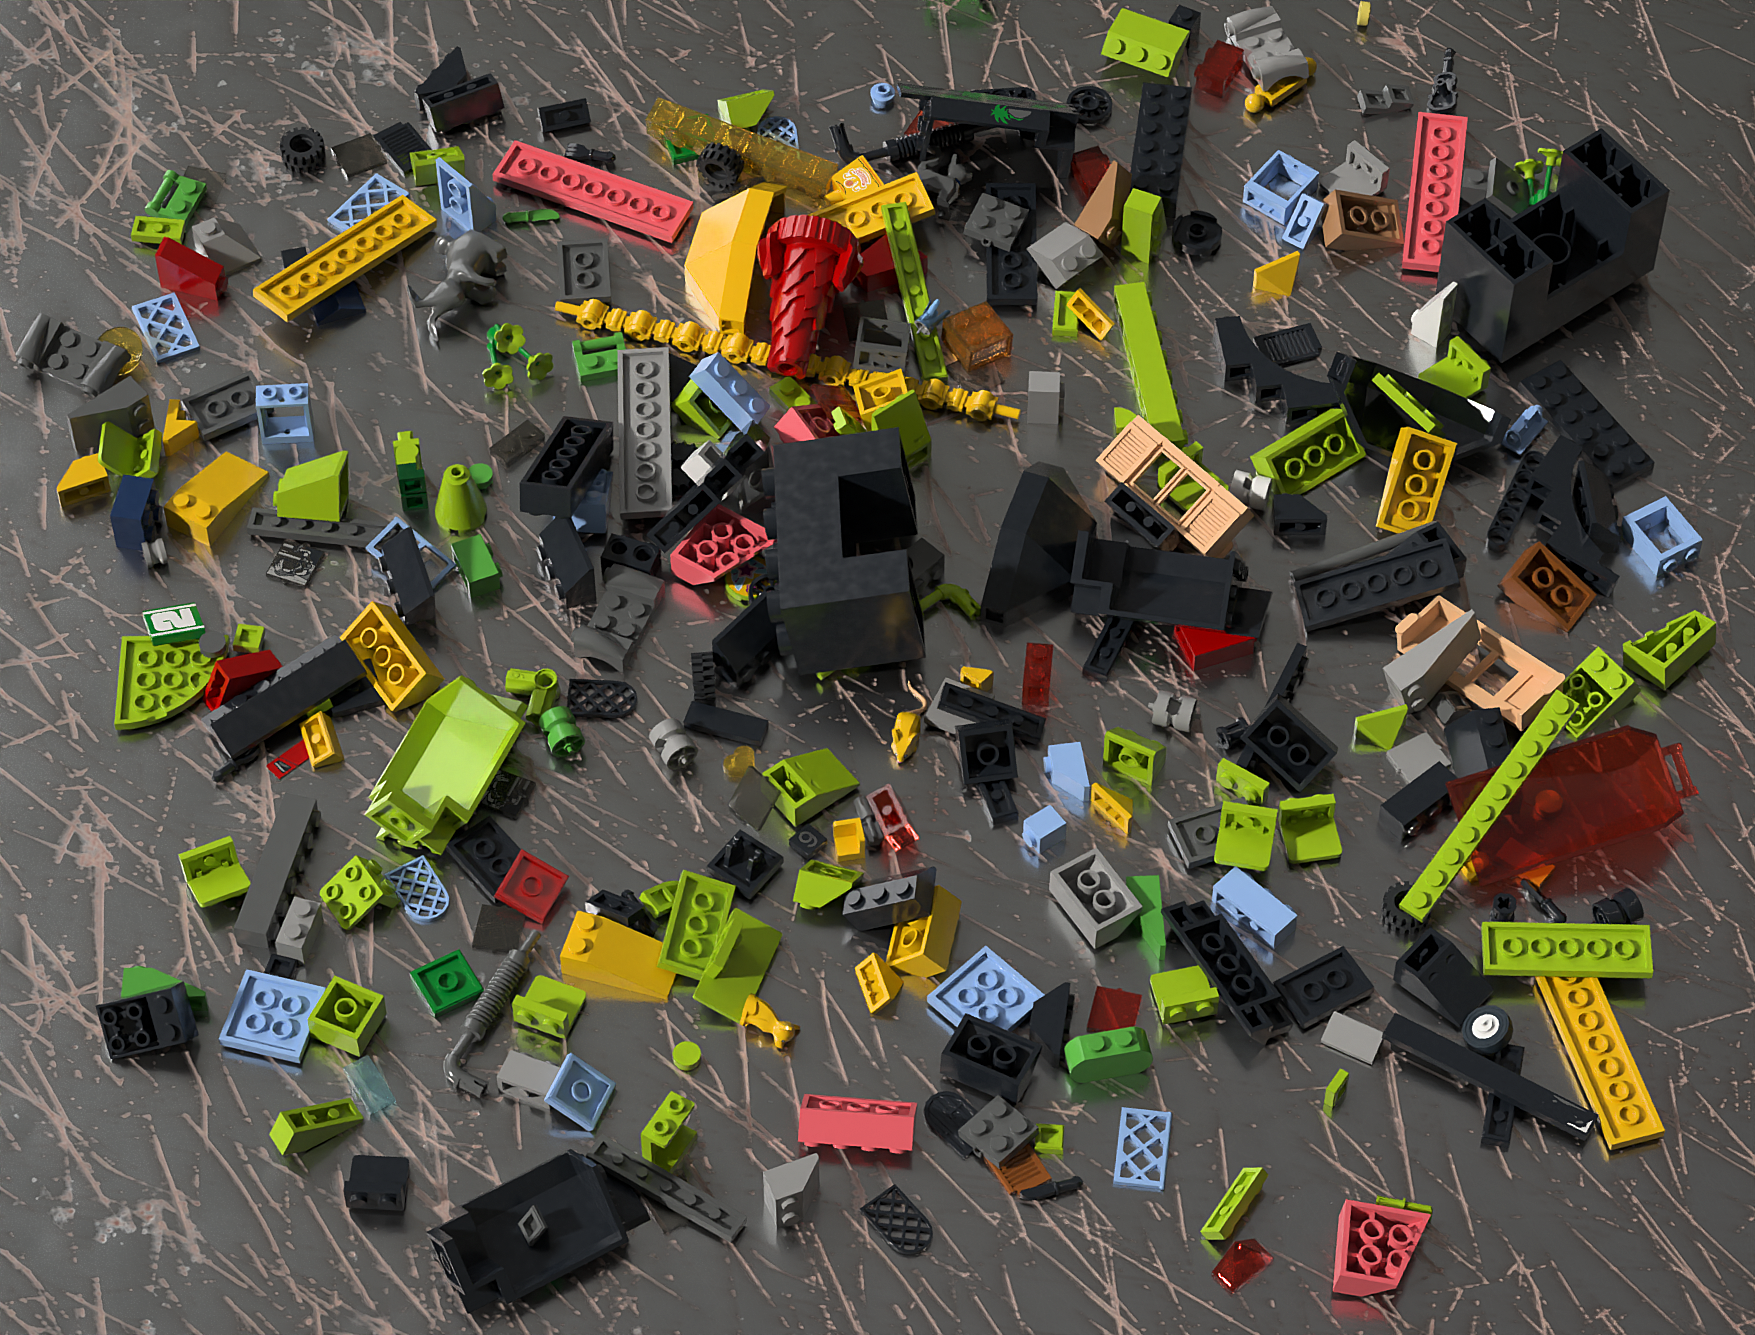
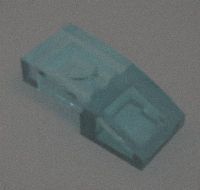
M368 1055L342 1068L354 1092L358 1093L370 1116L396 1102L389 1087Z

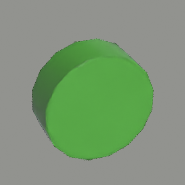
M478 463L469 468L479 489L487 488L492 484L493 472L487 464Z

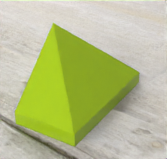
M1407 704L1356 717L1354 726L1355 737L1386 750L1392 749L1406 724Z

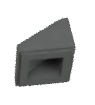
M1458 691L1439 692L1431 703V708L1444 724L1450 723L1472 711L1470 705Z

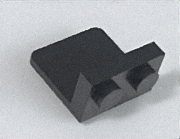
M355 1155L352 1158L349 1181L344 1182L343 1192L346 1208L404 1211L409 1160L405 1157Z

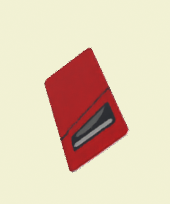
M304 739L266 765L278 779L310 758Z

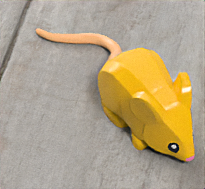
M908 681L909 689L923 702V706L920 709L900 712L897 715L894 729H892L893 743L891 748L899 763H902L913 752L917 751L916 742L919 740L921 733V717L918 714L926 711L928 706L926 698L912 687L910 681Z

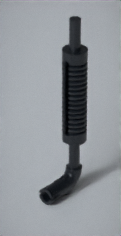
M844 123L829 127L835 145L834 152L846 164H850L862 155L867 162L886 157L888 162H893L900 158L912 157L913 154L915 156L920 154V151L916 150L919 133L883 142V148L859 153L853 150L852 144H849ZM951 123L940 128H932L929 145H935L942 149L944 146L948 147L953 144L957 145V143L973 141L975 133L994 129L995 127Z

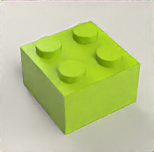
M334 975L307 1019L310 1037L360 1057L387 1014L384 996Z

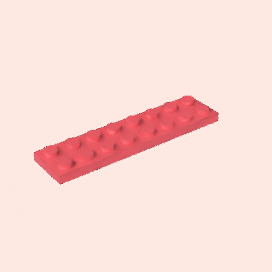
M1418 112L1402 268L1439 272L1446 221L1457 215L1459 210L1468 117Z
M514 140L492 174L493 181L670 243L674 241L694 208L693 201Z

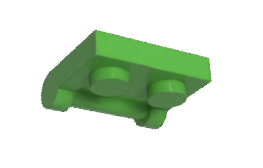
M167 170L159 190L152 202H148L144 210L152 217L185 220L187 226L208 190L206 183L180 176L173 170ZM173 185L177 186L167 207H160Z
M622 332L614 333V336L588 341H572V349L580 381L585 382L618 375L617 350H626ZM611 346H616L617 348L613 350H607L583 355L582 353L584 351L606 348Z

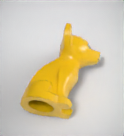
M753 993L748 996L743 1008L740 1025L744 1027L752 1024L763 1032L772 1033L775 1046L782 1049L784 1044L791 1041L795 1036V1030H800L801 1026L788 1021H780L770 1004Z

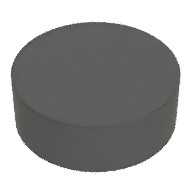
M209 631L199 639L200 651L205 657L217 658L226 651V640L220 632Z

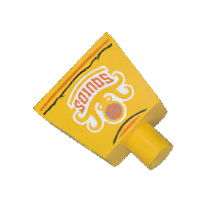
M862 155L832 176L834 191L825 195L824 199L829 207L882 186L884 183Z

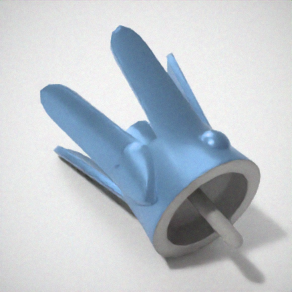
M930 299L923 314L914 322L919 329L917 334L922 332L925 335H930L936 326L949 319L947 316L950 314V310H945L938 315L936 309L940 304L939 299L935 300L931 306Z

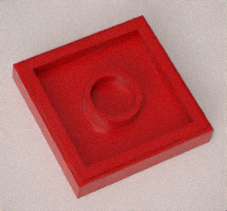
M521 849L494 897L542 924L569 876Z

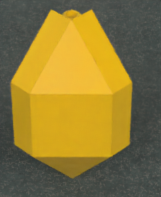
M762 182L705 210L701 214L684 265L685 281L717 331L721 334H746V311L757 245L769 211L785 213V193L788 186Z

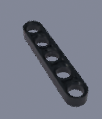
M1533 450L1524 454L1488 529L1485 543L1489 550L1499 553L1509 547L1533 494L1525 490L1527 486L1520 485L1518 480L1530 479L1537 467L1529 466L1527 461L1536 460L1540 463L1545 457L1541 452ZM1516 497L1521 499L1523 503L1514 505L1510 503L1509 499ZM1507 516L1512 518L1514 522L1504 524L1500 518ZM1498 535L1503 537L1505 541L1495 543L1491 540V537Z

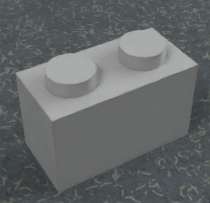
M1029 371L1027 423L1058 424L1059 414H1064V399L1059 398L1065 397V383H1060V372Z
M294 896L275 941L278 955L297 959L299 965L305 966L324 921L321 903Z
M510 1050L497 1075L498 1091L550 1110L552 1106L546 1103L544 1099L560 1067L550 1061L543 1062L535 1059L528 1053H518Z

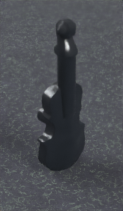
M1447 48L1444 52L1446 57H1444L1443 72L1434 77V93L1428 95L1427 106L1429 111L1434 114L1446 115L1457 107V98L1459 96L1454 90L1457 88L1458 79L1456 74L1453 73V57L1456 51L1452 48Z

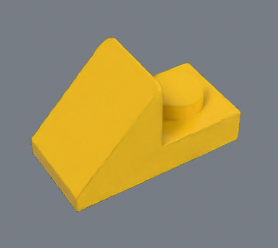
M178 399L169 400L162 439L165 456L173 455L199 437L197 422L186 420V411L182 410L180 400Z

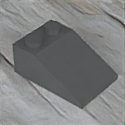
M131 376L66 415L73 447L76 450L100 446L102 425L107 421L136 438L141 434L147 433L155 426L149 395Z

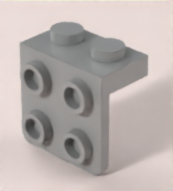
M1354 140L1347 146L1346 161L1319 180V186L1328 194L1336 189L1376 196L1387 188L1390 168L1385 162L1370 153L1366 147Z

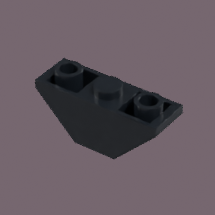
M457 46L451 53H448L444 57L443 62L431 71L429 77L417 86L414 92L417 110H425L422 98L467 82V72L460 47Z
M1064 982L1034 1001L1030 1021L1029 1040L1042 1045L1040 1054L1056 1069H1059L1060 1058L1066 1059L1064 1048L1068 1042H1064L1063 1038L1064 1034H1070L1071 1018H1067L1068 1010L1073 1011L1075 994H1070L1071 983Z

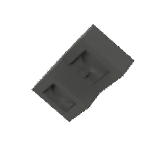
M1386 84L1383 91L1360 89L1357 95L1362 114L1398 112L1412 108L1414 105L1409 86Z

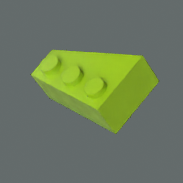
M1133 188L1124 205L1121 255L1149 264L1153 255H1158L1161 248V239L1167 230L1162 197Z
M1694 610L1666 623V627L1659 631L1653 632L1651 630L1646 632L1645 637L1633 643L1631 640L1623 643V665L1666 690L1716 644V622Z

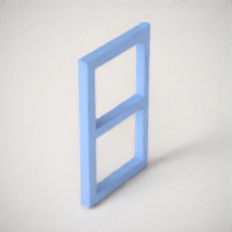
M396 516L366 546V550L378 559L382 554L375 547L397 525L403 529L410 526ZM412 529L416 540L420 542L418 544L420 552L426 547L447 564L431 581L432 588L434 589L456 568L457 564Z

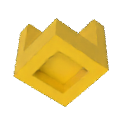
M853 818L833 822V840L838 862L865 858V837L861 819Z

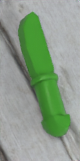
M538 209L529 212L528 210L524 212H507L503 215L502 219L505 223L511 224L513 222L525 221L528 223L529 220L558 219L560 216L552 209Z

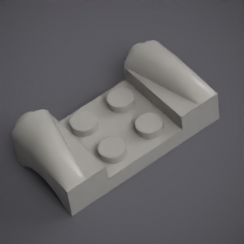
M1273 6L1255 8L1227 17V23H1224L1225 32L1234 43L1263 92L1269 90L1275 82L1284 77L1299 76L1304 79L1309 78L1308 62L1300 49H1295L1281 26V19Z

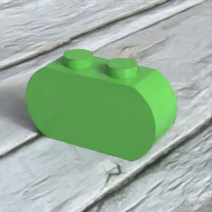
M1135 1026L1078 1036L1069 1041L1064 1048L1070 1076L1079 1083L1138 1074L1147 1069L1153 1062L1147 1034L1144 1029Z

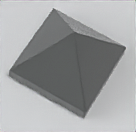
M533 1205L518 1223L529 1246H533L548 1228L537 1205Z

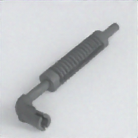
M532 930L519 950L512 949L509 951L499 969L467 1015V1018L461 1024L459 1030L463 1036L451 1054L446 1055L444 1072L448 1080L453 1083L454 1087H460L476 1095L478 1098L483 1097L489 1082L468 1073L467 1069L460 1066V1059L472 1041L480 1042L494 1018L497 1017L496 1014H499V1010L505 1005L504 1002L508 1000L507 998L510 997V994L516 988L515 986L518 985L523 974L529 968L531 960L528 955L541 937L538 931Z

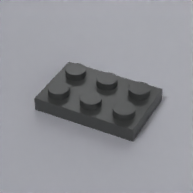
M607 238L557 241L560 301L573 305H581L584 300L589 301L590 299H597L602 303H611Z
M250 370L182 399V406L191 421L197 422L199 434L205 442L258 419L256 386L261 385ZM266 408L267 414L274 412V408Z
M1245 797L1228 801L1248 805ZM1223 803L1168 820L1169 830L1188 869L1214 861Z

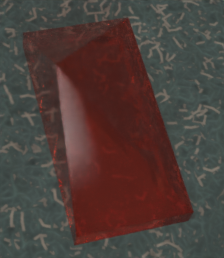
M1255 1239L1235 1241L1212 1271V1276L1232 1294L1273 1262L1274 1257Z

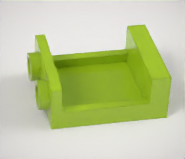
M670 1091L641 1132L643 1158L671 1174L675 1171L698 1138L697 1131L683 1125L695 1108L694 1102Z

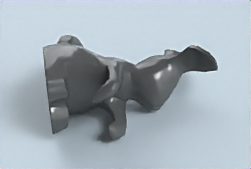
M472 229L457 239L449 235H442L435 241L434 250L439 254L447 255L446 267L448 274L445 281L435 285L433 290L424 299H421L411 286L407 285L406 287L409 299L415 308L431 307L432 312L427 324L436 342H439L436 320L443 314L461 307L466 301L465 298L474 300L481 305L490 303L497 295L495 288L497 282L493 278H485L482 275L485 274L496 278L504 275L507 271L506 265L502 262V260L507 258L506 248L485 234ZM477 283L491 287L487 291H480L474 285Z

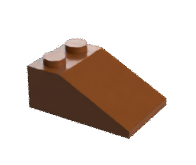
M1540 541L1522 553L1497 585L1514 603L1565 632L1571 629L1597 595Z

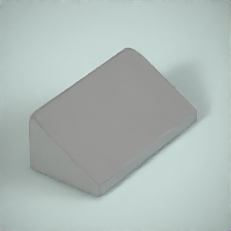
M1334 1011L1322 1036L1321 1043L1372 1065L1383 1045L1384 1039H1382V1031Z

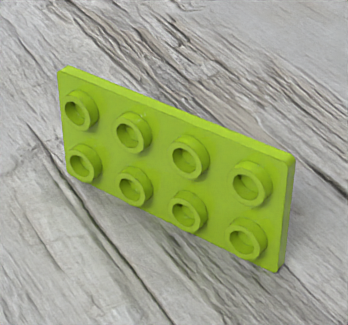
M735 908L726 923L693 994V999L740 1024L745 1002L751 993L756 994L780 942L782 933Z

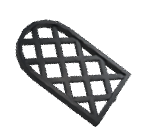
M569 679L567 707L570 708V701L576 705L571 709L574 717L623 718L631 714L636 708L637 693L631 685L622 681ZM577 684H584V686L580 688ZM572 685L577 689L573 694H571ZM596 685H604V686H602V687L599 689ZM591 686L596 691L589 696L584 690ZM608 687L615 691L610 696L603 692ZM628 689L632 694L626 697L621 692ZM581 693L586 699L579 703L574 697ZM598 694L604 698L600 703L593 700ZM617 695L623 699L618 704L611 700ZM588 701L594 705L589 711L583 707ZM609 702L613 708L606 712L601 706ZM628 703L631 707L623 711L620 707ZM580 708L583 712H577L576 710Z
M896 1184L859 1209V1212L897 1252L905 1255H917L930 1246L933 1238L930 1222ZM892 1192V1199L884 1198ZM896 1192L903 1200L895 1199ZM880 1202L891 1203L890 1211L880 1210ZM877 1203L876 1210L868 1209ZM894 1204H905L904 1213L894 1212ZM908 1206H909L916 1214L908 1213ZM867 1213L875 1214V1221ZM879 1214L889 1215V1224L878 1223ZM893 1216L904 1217L903 1225L892 1224ZM907 1217L918 1218L917 1227L906 1226ZM921 1220L928 1228L921 1227ZM880 1227L888 1228V1235ZM892 1228L902 1229V1238L891 1237ZM906 1230L917 1231L916 1239L905 1238ZM920 1231L929 1232V1239L919 1240ZM893 1241L901 1242V1247L897 1246ZM904 1242L915 1243V1249H904Z

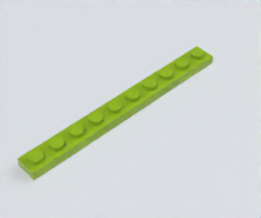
M1556 689L1399 904L1400 909L1423 923L1579 709V703Z

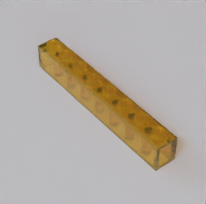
M658 97L645 119L646 132L655 139L671 141L676 147L687 148L698 155L702 153L707 144L712 142L715 144L722 143V146L727 145L729 149H734L736 154H740L742 157L740 160H744L743 172H751L767 181H775L788 186L787 188L791 190L796 189L807 193L812 198L825 200L824 196L829 194L833 188L831 178L838 172L837 163Z

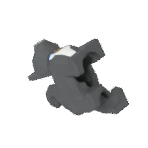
M929 145L927 151L934 154V157L922 161L918 166L917 173L929 199L937 201V207H939L938 218L949 221L951 218L950 206L958 198L960 187L971 181L973 175L972 172L967 170L965 165L958 162L957 154H954L948 168V176L928 170V168L937 166L944 157L943 151L939 147Z

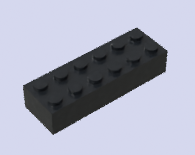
M1143 82L1130 170L1132 174L1130 193L1135 188L1162 197L1165 217L1176 218L1192 87Z
M563 416L519 483L520 512L529 513L533 516L550 515L558 519L571 518L614 450L613 422Z

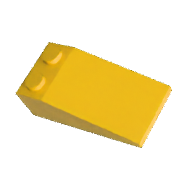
M1411 427L1400 429L1390 463L1376 527L1398 534L1433 521L1457 443Z
M227 451L181 486L163 508L167 526L210 547L266 480L269 472Z
M578 910L560 954L562 974L668 1000L678 974L657 967L663 942L605 917Z

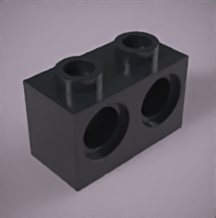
M611 533L600 556L601 573H604L607 567L611 568L616 563L655 577L662 563L661 549L655 544Z

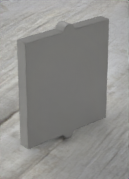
M1427 732L1387 751L1388 757L1397 767L1396 771L1401 772L1409 783L1438 761L1447 768L1451 766V762L1441 751L1442 747L1437 745Z

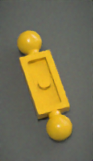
M1305 57L1308 62L1309 76H1312L1317 70V63L1313 58ZM1299 76L1284 77L1264 92L1260 85H1257L1255 93L1248 95L1245 99V107L1251 113L1260 112L1264 107V102L1273 107L1305 85L1307 78L1304 79Z

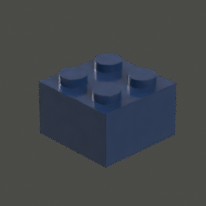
M123 475L110 514L116 547L143 551L141 543L148 542L150 544V542H154L156 536L155 525L157 521L161 520L163 508L159 505L160 493L159 490H156L154 479Z

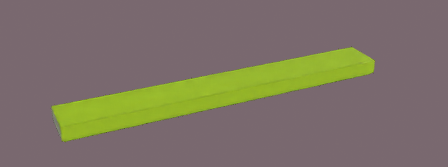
M900 202L882 205L881 212L907 321L911 323L910 333L922 383L923 380L929 381L930 379L948 381V373L937 327L934 328L930 335H925L922 332L917 334L919 329L914 323L923 314L930 298L907 203Z

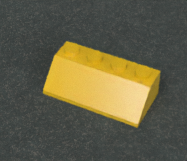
M372 601L340 637L342 641L344 639L347 641L366 670V677L392 712H397L429 698L445 680L390 606ZM371 658L377 679L363 660Z

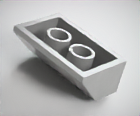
M1097 847L1050 872V892L1094 949L1117 938L1143 910V906Z

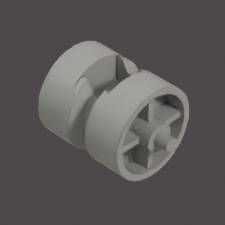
M1160 690L1154 703L1149 702L1148 708L1153 709L1152 724L1164 727L1173 724L1174 729L1190 732L1193 721L1201 719V714H1197L1196 711L1197 698L1185 695L1176 698L1175 693Z
M669 718L658 723L650 732V741L657 751L661 753V757L669 769H680L691 763L697 756L698 748L692 739L686 735L685 728L677 718Z

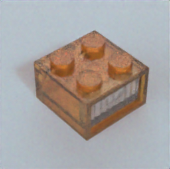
M985 301L944 318L941 340L969 373L1011 355L1013 333L988 302Z

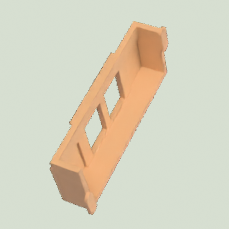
M1139 415L1122 430L1096 459L1098 464L1119 483L1123 482L1176 527L1184 539L1204 556L1224 559L1234 547L1232 540L1254 517L1248 507ZM1163 453L1181 469L1152 499L1135 483ZM1189 475L1206 491L1178 521L1160 505L1183 479Z
M1438 595L1418 615L1415 613L1409 614L1395 627L1397 650L1405 654L1466 612ZM1477 620L1481 639L1477 645L1490 653L1465 677L1454 671L1445 684L1483 709L1500 707L1503 720L1522 732L1527 726L1529 727L1556 689L1563 693L1565 675L1558 673ZM1499 658L1519 672L1493 696L1473 682Z

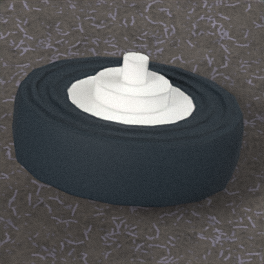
M1486 1005L1477 1008L1468 1015L1463 1023V1038L1470 1049L1476 1053L1490 1055L1499 1052L1512 1039V1021L1507 1013L1497 1006Z

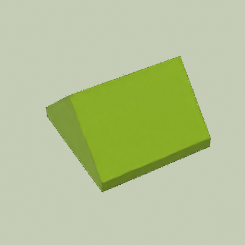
M459 146L411 152L410 159L416 186L438 183L436 159L439 157L465 178V159Z

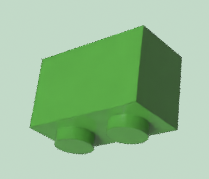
M481 534L451 544L453 561L457 564L456 568L470 598L500 589L499 578L503 577L501 567L498 562H493L492 558L494 555L489 542H484Z

